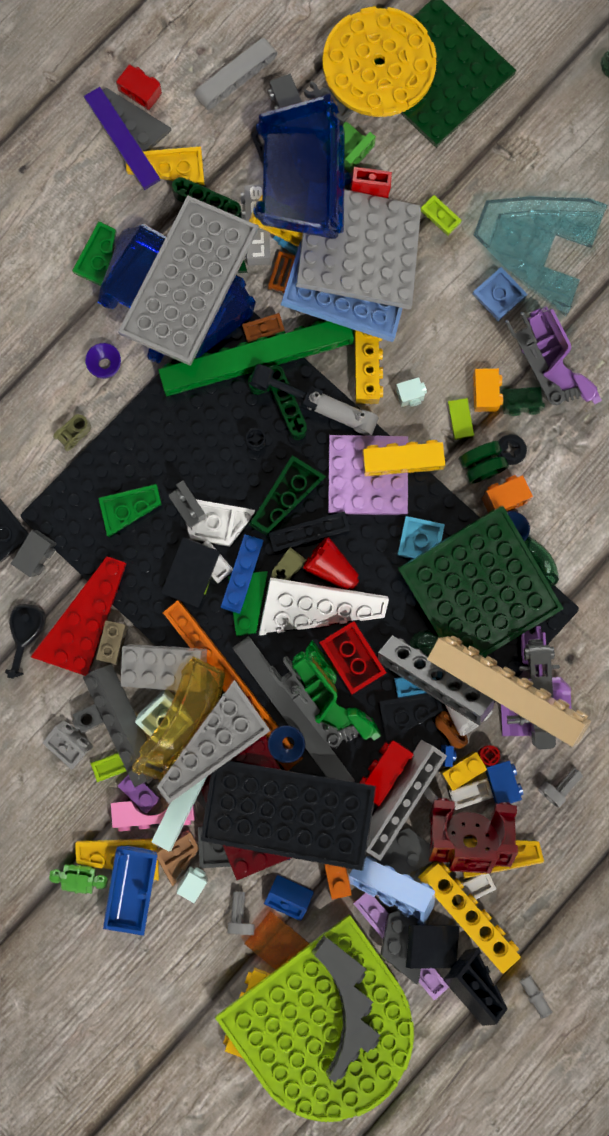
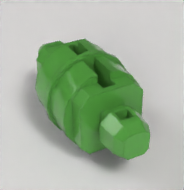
M65 865L63 872L54 869L50 871L49 875L51 882L58 884L61 882V890L75 892V894H92L94 886L98 889H104L108 883L106 876H96V868L82 865Z

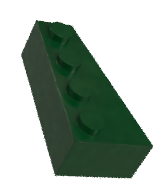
M292 455L249 526L266 536L326 476Z

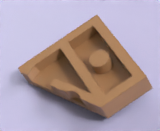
M189 830L178 836L170 852L161 847L155 850L158 854L157 860L172 886L176 884V878L182 869H186L190 859L199 850Z

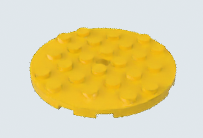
M376 6L360 9V12L352 15L349 14L338 22L325 42L323 73L329 89L343 105L363 115L386 117L407 111L426 95L435 76L436 50L434 43L428 35V31L417 19L399 9L391 7L387 9L376 8ZM381 58L385 63L376 65L374 60Z

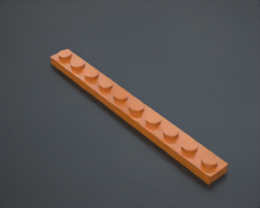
M177 600L163 614L190 648L207 649L206 669L224 692L228 690L235 680L244 694L252 697L257 712L271 730L267 733L269 739L271 733L279 726L183 603ZM287 737L284 738V747L287 749L293 748L294 746ZM301 756L292 763H279L288 771L300 762L303 757Z

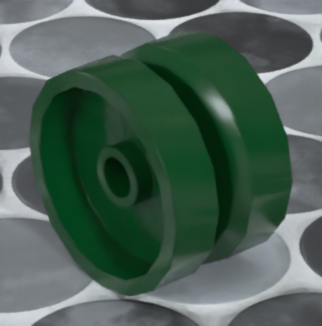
M498 441L478 446L458 458L461 467L469 469L465 474L469 484L490 479L509 468L505 457H497L502 451Z

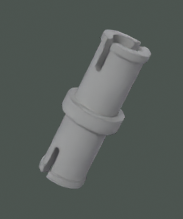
M531 975L521 979L519 982L529 996V1002L533 1003L541 1019L552 1014L553 1011L543 997L544 993L542 990L539 991Z

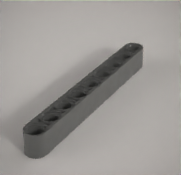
M248 636L235 645L233 650L287 724L301 731L305 738L306 750L325 776L355 782L334 751L326 744L286 690L279 686L269 672L270 664L251 638Z

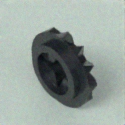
M509 434L499 439L498 442L502 451L497 457H505L508 465H517L523 461L527 453V446L521 437ZM508 443L511 448H518L513 452V456L511 453H504L508 449Z

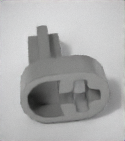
M573 768L556 789L545 781L538 788V791L554 806L560 808L566 801L565 796L583 775L579 770Z
M233 891L231 923H228V934L254 935L255 924H243L245 892Z

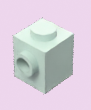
M419 377L398 383L395 388L401 407L407 405L413 407L421 404L427 393L425 384L420 382Z
M189 867L177 886V894L195 903L207 884L206 873L200 868L195 867L194 869Z

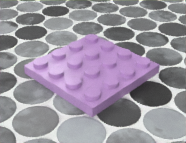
M330 435L328 514H337L345 511L346 514L407 515L408 473L365 477L362 453L363 449H367L366 447L370 445H378V448L386 447L387 444L397 443L398 446L406 445L408 443V436Z

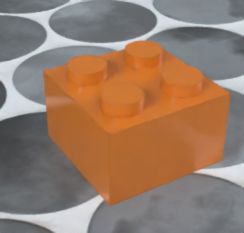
M513 475L505 479L506 482L501 485L495 483L487 487L488 490L485 491L481 499L488 513L501 505L504 506L506 511H512L526 505L532 499L533 495L523 475L519 477Z

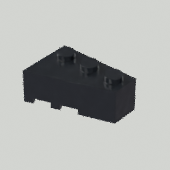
M480 948L465 950L443 981L482 1026L496 1025L508 1008L497 985H494L489 975V967L485 966L480 956L482 954Z

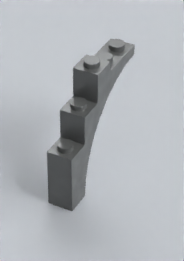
M323 935L312 950V954L324 964L331 974L338 989L342 1005L343 1027L341 1039L335 1057L326 1071L328 1078L336 1083L338 1079L341 1080L345 1076L349 1063L351 1061L354 1062L358 1058L360 1048L368 1053L370 1049L373 1050L377 1046L380 1034L361 1019L370 1013L373 1003L369 997L354 986L363 980L366 968Z

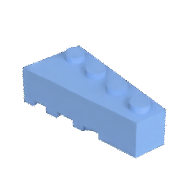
M366 856L363 871L352 869L349 875V883L372 897H375L377 894L379 899L387 906L395 905L402 911L401 914L406 917L412 915L419 919L418 924L425 925L435 903V890L426 883L420 884L407 874L401 875L395 872V869L391 866H383L370 856Z

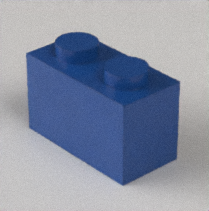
M504 761L486 767L485 773L494 796L495 805L502 802L511 804L522 800L523 790L521 784L516 782L517 770L514 763L511 764L510 761Z

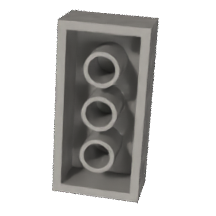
M136 644L122 646L121 687L191 692L205 690L207 649Z

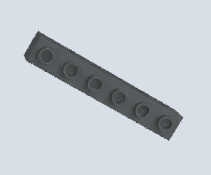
M392 635L378 652L380 663L480 726L493 709L494 700L428 661V657L421 650L412 648L403 639H398ZM450 688H456V689H458V690L453 691V690H450ZM472 698L475 701H468L467 699Z

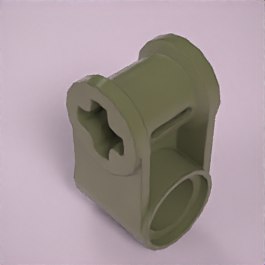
M75 415L54 433L53 438L55 440L58 439L66 451H70L90 432L91 424L85 416ZM85 421L82 429L76 428L78 422Z
M290 547L273 569L271 578L277 579V572L279 574L284 572L285 579H280L290 580L303 566L306 559Z

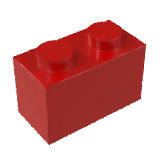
M130 64L116 81L118 91L147 110L152 108L162 94L160 82L156 78L148 77L142 69L133 67Z
M354 167L350 191L388 199L391 189L392 172Z

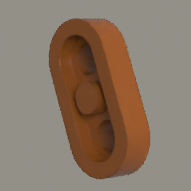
M442 711L435 717L436 727L447 737L451 746L461 749L468 744L467 736H461L458 733L448 712Z

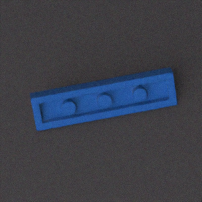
M244 534L221 608L241 613L263 544L262 539Z

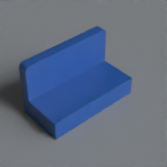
M277 875L264 905L301 921L314 892Z

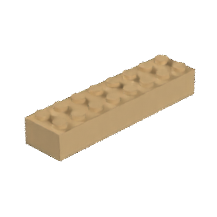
M447 636L437 640L427 659L428 661L573 747L580 742L591 723V720L587 719L588 715L580 710L575 712L569 708L570 704L564 700L558 699L557 701L550 697L552 694L543 688L538 690L532 686L533 682L524 677L522 679L516 677L513 670L504 667V669L496 665L498 663L496 660L488 656L486 658L479 655V650L472 646L467 648L461 644L463 641L455 636Z

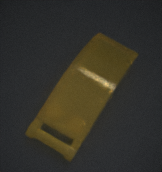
M195 657L182 669L178 690L164 719L140 748L141 756L132 766L134 773H142L161 782L219 702L225 678L224 671ZM149 763L164 769V771L159 772L145 765Z

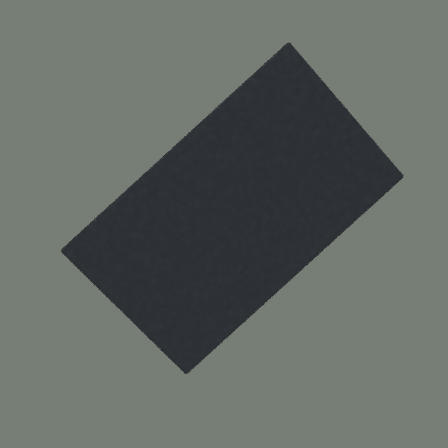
M233 297L225 305V311L214 333L203 340L194 359L200 358V355L204 353H218L222 348L228 347L232 349L240 343L247 342L242 324L261 318L238 297ZM173 358L168 364L172 363L175 365L181 363V361ZM305 358L277 365L283 369L290 386L306 392L310 386L322 390L323 394L361 410ZM253 372L167 397L160 374H158L21 513V518L33 530H38L56 542L55 551L87 581L106 557L127 563L113 606L155 646L190 648L163 614L178 599L161 593L182 538L190 539L185 520L169 498V494L178 489L176 484L184 481L196 500L255 510L256 514L293 455L326 477L270 532L333 515L328 514L329 436L365 435L356 432L352 427L315 411L312 413L300 408L303 400L295 397L306 422L307 433L303 439L294 440L287 430L271 390L259 395H255L249 390L248 378ZM274 373L273 378L277 380L280 378V375ZM279 391L277 395L283 398L286 397L288 393L284 391ZM288 408L285 411L287 415H293L296 412L293 408ZM294 421L295 430L298 433L301 432V428H298L296 421ZM376 424L372 436H390L378 424ZM252 428H259L265 434L266 445L260 451H252L247 447L246 434ZM430 471L408 473L407 515L346 514L350 532L328 537L359 574L357 578L359 579L358 584L353 589L349 588L348 590L383 595L389 598L385 618L364 621L353 620L377 658L378 652L392 635L398 639H403L412 648L421 650L427 657H429L439 639V636L398 570L400 566L412 560L411 558L397 556L405 517L408 516L445 524L442 541L480 519L474 511ZM157 484L162 505L108 537L99 498ZM252 517L230 547L218 544L212 545L216 550L221 551L222 557L234 568L244 534L263 540L253 572L268 571L256 634L236 636L233 611L221 608L229 583L228 576H231L232 572L219 583L211 576L206 595L203 596L199 608L183 601L181 602L280 727L288 725L238 657L233 647L249 636L270 666H274L278 673L284 676L290 672L283 662L284 657L287 656L293 662V658L298 653L306 652V648L312 640L329 661L319 643L353 621L259 635L272 571L288 549L274 553L269 533L265 536L249 526L253 519ZM323 539L293 547L292 549L307 560L308 557L311 558L314 553L313 550ZM303 566L289 580L343 589L306 571ZM277 572V579H285L284 572L280 574ZM548 579L549 585L564 609L538 624L541 627V632L546 634V645L552 641L579 611V607ZM535 627L528 630L530 634L535 632ZM520 636L487 655L498 662L496 665L503 669L507 667L513 670L516 677H519L523 672L519 670L520 667L528 666V664H523ZM383 666L386 671L385 675L353 695H350L336 672V703L345 709L358 708L373 718L381 734L374 741L372 737L364 740L360 734H357L355 738L353 733V739H350L348 735V741L344 739L339 746L331 747L357 783L361 781L363 776L365 778L368 777L371 772L368 768L374 759L379 760L382 755L379 751L386 742L379 701L398 698L394 678L401 676ZM206 669V689L203 691L214 702L218 703L225 692ZM441 702L442 710L448 712L445 704ZM437 715L386 742L389 744L390 741L394 740L412 753L421 740L440 751L441 745H450L447 737L436 727L435 717ZM287 737L294 746V740L291 737ZM306 748L302 754L303 759L288 770L326 777ZM374 803V806H373L372 816H373V814L375 813V811L377 810V808L379 807V806L376 805L375 803Z

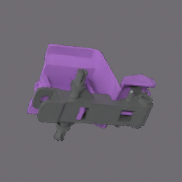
M546 306L543 309L538 308L530 313L531 317L526 318L524 312H521L520 315L526 327L516 333L509 321H505L511 335L516 338L521 348L520 350L527 359L547 400L551 404L560 405L565 400L569 402L568 397L573 401V396L579 399L580 395L586 402L592 400L596 404L602 401L597 392V387L587 377L580 373H573L564 366L563 359L570 352L571 343L552 308L549 310Z
M539 625L535 626L533 634L526 631L520 635L523 664H528V666L520 667L519 670H529L530 679L528 680L533 682V687L538 690L540 688L547 690L552 694L550 697L557 701L558 699L564 700L570 704L569 708L571 709V687L561 677H552V669L560 668L559 665H551V659L555 657L554 647L546 645L545 632H541ZM542 664H545L543 674H546V676L542 675ZM501 704L502 736H530L532 744L538 749H553L556 746L555 736Z

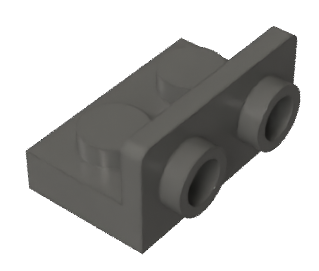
M184 481L176 484L178 489L169 494V498L187 525L192 528L207 517Z

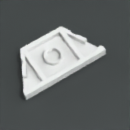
M196 500L207 518L192 528L187 525L188 533L191 540L201 542L209 540L212 544L230 547L254 516L255 510Z

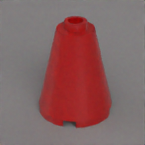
M328 537L319 543L313 550L314 553L311 558L308 557L303 565L306 571L345 590L353 589L359 582V579H357L359 574Z

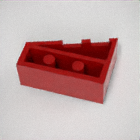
M394 740L390 741L389 744L384 743L379 751L382 754L378 761L373 760L368 768L371 771L367 778L363 776L359 782L376 786L374 803L380 806L394 782L404 770L403 768L408 760L414 755Z

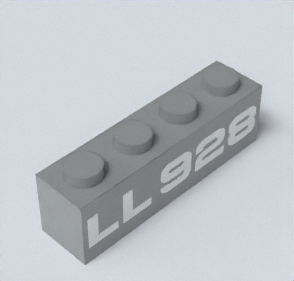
M267 184L244 185V192H241V204H245V211H242V219L249 221L255 204L261 195L268 196ZM260 227L244 258L247 259L248 266L271 265L269 232Z

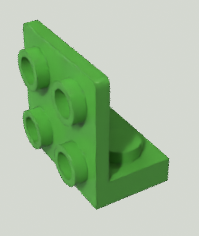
M345 122L322 147V151L347 172L351 173L354 167L375 147L376 136L369 132L365 137L348 122Z

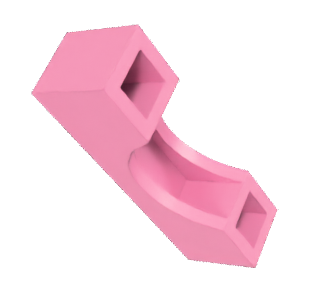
M133 801L111 803L112 828H118V831H129L130 826H138V829H150V824L160 825L167 809L158 815H148L141 812ZM195 803L184 825H191V821L196 820Z

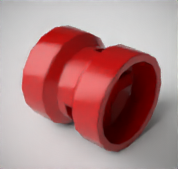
M483 746L478 751V755L484 765H495L500 760V752L495 746Z

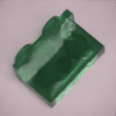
M541 387L504 389L501 391V394H503V414L519 416L521 413L528 412L529 415L540 414V411H543L545 408V403L542 401Z

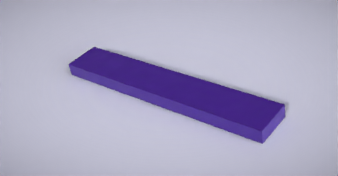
M101 87L84 95L85 101L142 188L146 190L161 181Z

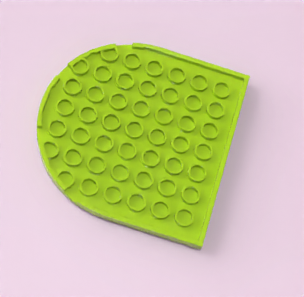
M350 914L215 1016L219 1025L268 1094L279 1105L295 1113V1115L319 1122H339L354 1116L358 1117L380 1105L397 1087L399 1080L408 1067L413 1049L414 1024L408 1000L399 983ZM323 935L366 968L364 972L365 977L359 984L356 983L354 986L373 1001L370 1013L361 1019L380 1034L377 1046L373 1050L370 1049L368 1053L360 1048L358 1058L354 1062L351 1061L349 1063L345 1076L341 1080L338 1079L336 1083L328 1078L326 1071L335 1057L341 1039L343 1027L342 1005L338 989L331 974L324 964L312 954V950Z

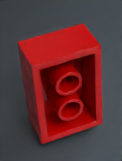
M354 621L319 643L350 695H353L386 674L385 669Z

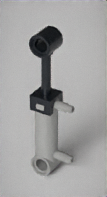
M256 364L249 380L251 386L263 391H267L269 385L302 399L300 408L312 413L315 411L352 427L362 435L372 436L379 419L376 414L352 407L323 394L322 390L312 386L306 392H303L274 379V371L271 368Z

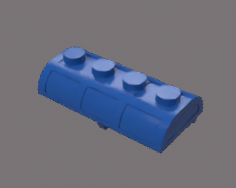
M119 846L116 848L103 929L144 936L158 856L155 851L132 846Z

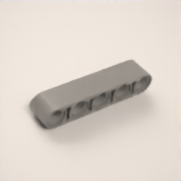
M265 38L258 40L198 87L194 93L195 97L207 110L212 109L269 65L276 58L277 51Z

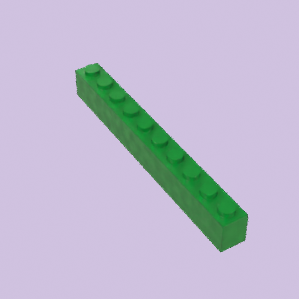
M318 321L310 327L300 326L292 332H279L271 338L261 337L253 343L243 342L232 349L228 347L222 348L218 353H204L200 355V358L194 359L191 366L183 362L175 365L170 363L163 365L158 370L167 397L254 371L256 364L270 367L353 344L354 337L351 328L329 321L324 323L323 321Z

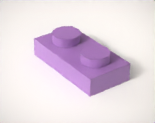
M129 775L118 785L145 814H148L161 800L145 783L134 787Z

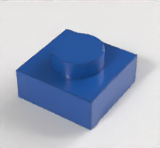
M441 745V752L447 755L442 766L453 767V762H456L454 746Z

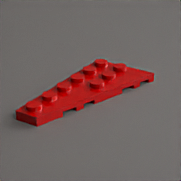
M106 557L32 654L31 658L84 676L89 674L102 637L105 621L108 620L127 563Z

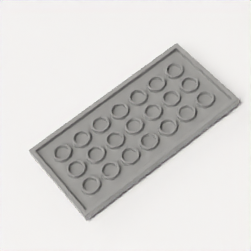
M187 196L118 331L119 335L191 366L259 230V226Z

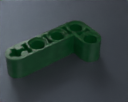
M182 177L176 178L172 182L173 194L178 201L184 203L187 196L194 198L196 195H202L203 197L198 199L199 201L209 205L217 202L220 205L216 208L228 213L231 210L237 211L235 216L242 218L241 206L237 201Z
M273 365L269 367L274 373L280 375V378L277 379L278 381L289 385L285 373L280 366ZM251 374L248 378L251 393L259 395L271 390L290 436L294 440L303 439L307 433V426L295 397L291 394L283 398L279 397L277 394L281 390L270 385L267 391L251 386L249 384ZM288 408H293L296 412L293 415H287L285 411ZM294 421H296L298 428H301V432L298 433L295 430Z

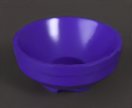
M96 344L86 354V367L97 378H110L120 369V353L111 344ZM101 360H110V366L107 369H102L99 366Z

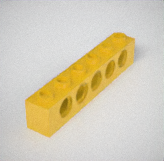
M433 862L418 878L422 883L430 885L435 890V898L498 970L504 974L521 958L517 953L520 949L512 940L507 942L503 937L506 933L498 924L494 927L490 922L492 917L484 909L482 911L476 906L478 901L471 894L466 895L463 892L464 885L457 878L453 880L449 876L451 872L443 862L441 864ZM442 879L448 881V886L445 889L438 888V883ZM455 895H461L462 898L458 905L452 904V898ZM475 911V917L472 920H466L467 912ZM488 926V934L480 936V929ZM502 942V949L497 952L494 951V944Z

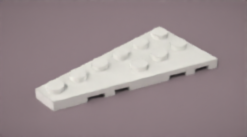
M270 578L259 635H266V633L276 631L280 633L290 629L302 630L329 626L332 623L343 624L353 620L364 621L385 618L389 598L383 595Z

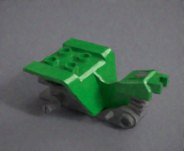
M313 640L306 648V652L298 653L293 658V662L287 656L284 657L283 662L290 671L286 675L281 676L274 666L269 668L270 674L278 685L286 690L328 746H339L342 740L348 741V735L350 739H353V733L355 738L357 734H360L364 740L372 737L375 741L381 736L380 730L374 723L373 718L358 708L345 709L336 703V671Z

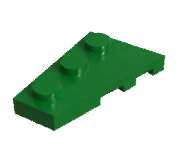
M98 221L72 270L74 274L108 289L117 233L116 229Z
M157 484L99 498L108 537L162 505Z
M268 571L253 573L241 613L233 612L236 636L256 634Z

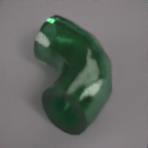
M529 536L525 540V544L549 585H556L559 581V573L552 555L542 544Z

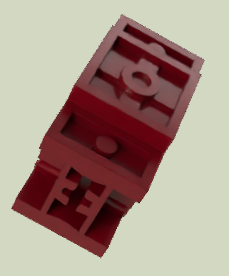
M447 798L434 800L429 814V862L449 863V871L491 874L494 866H512L518 854L515 833L517 805H511L507 802L496 804L489 820L485 816L474 812H462L452 816L455 809V801H449ZM466 836H472L476 839L477 845L469 848L464 844L463 839Z

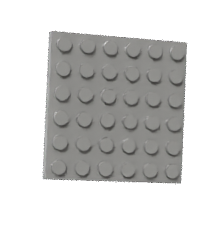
M310 182L307 192L296 287L411 309L421 206Z

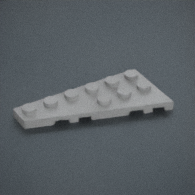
M235 680L158 784L157 788L168 804L271 731Z

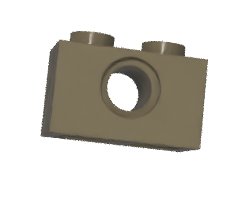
M105 621L96 660L119 666L128 626Z

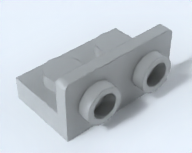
M66 721L56 725L43 741V744L71 770L93 748L88 739L81 736Z

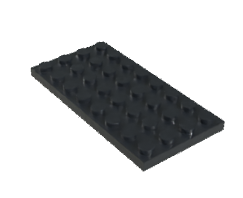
M228 761L211 773L200 841L363 871L376 786Z

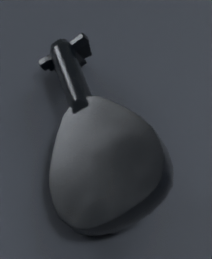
M19 604L11 611L9 625L17 648L11 670H5V674H8L7 678L14 679L24 675V673L19 672L24 649L41 634L45 627L46 614L43 609L37 606Z

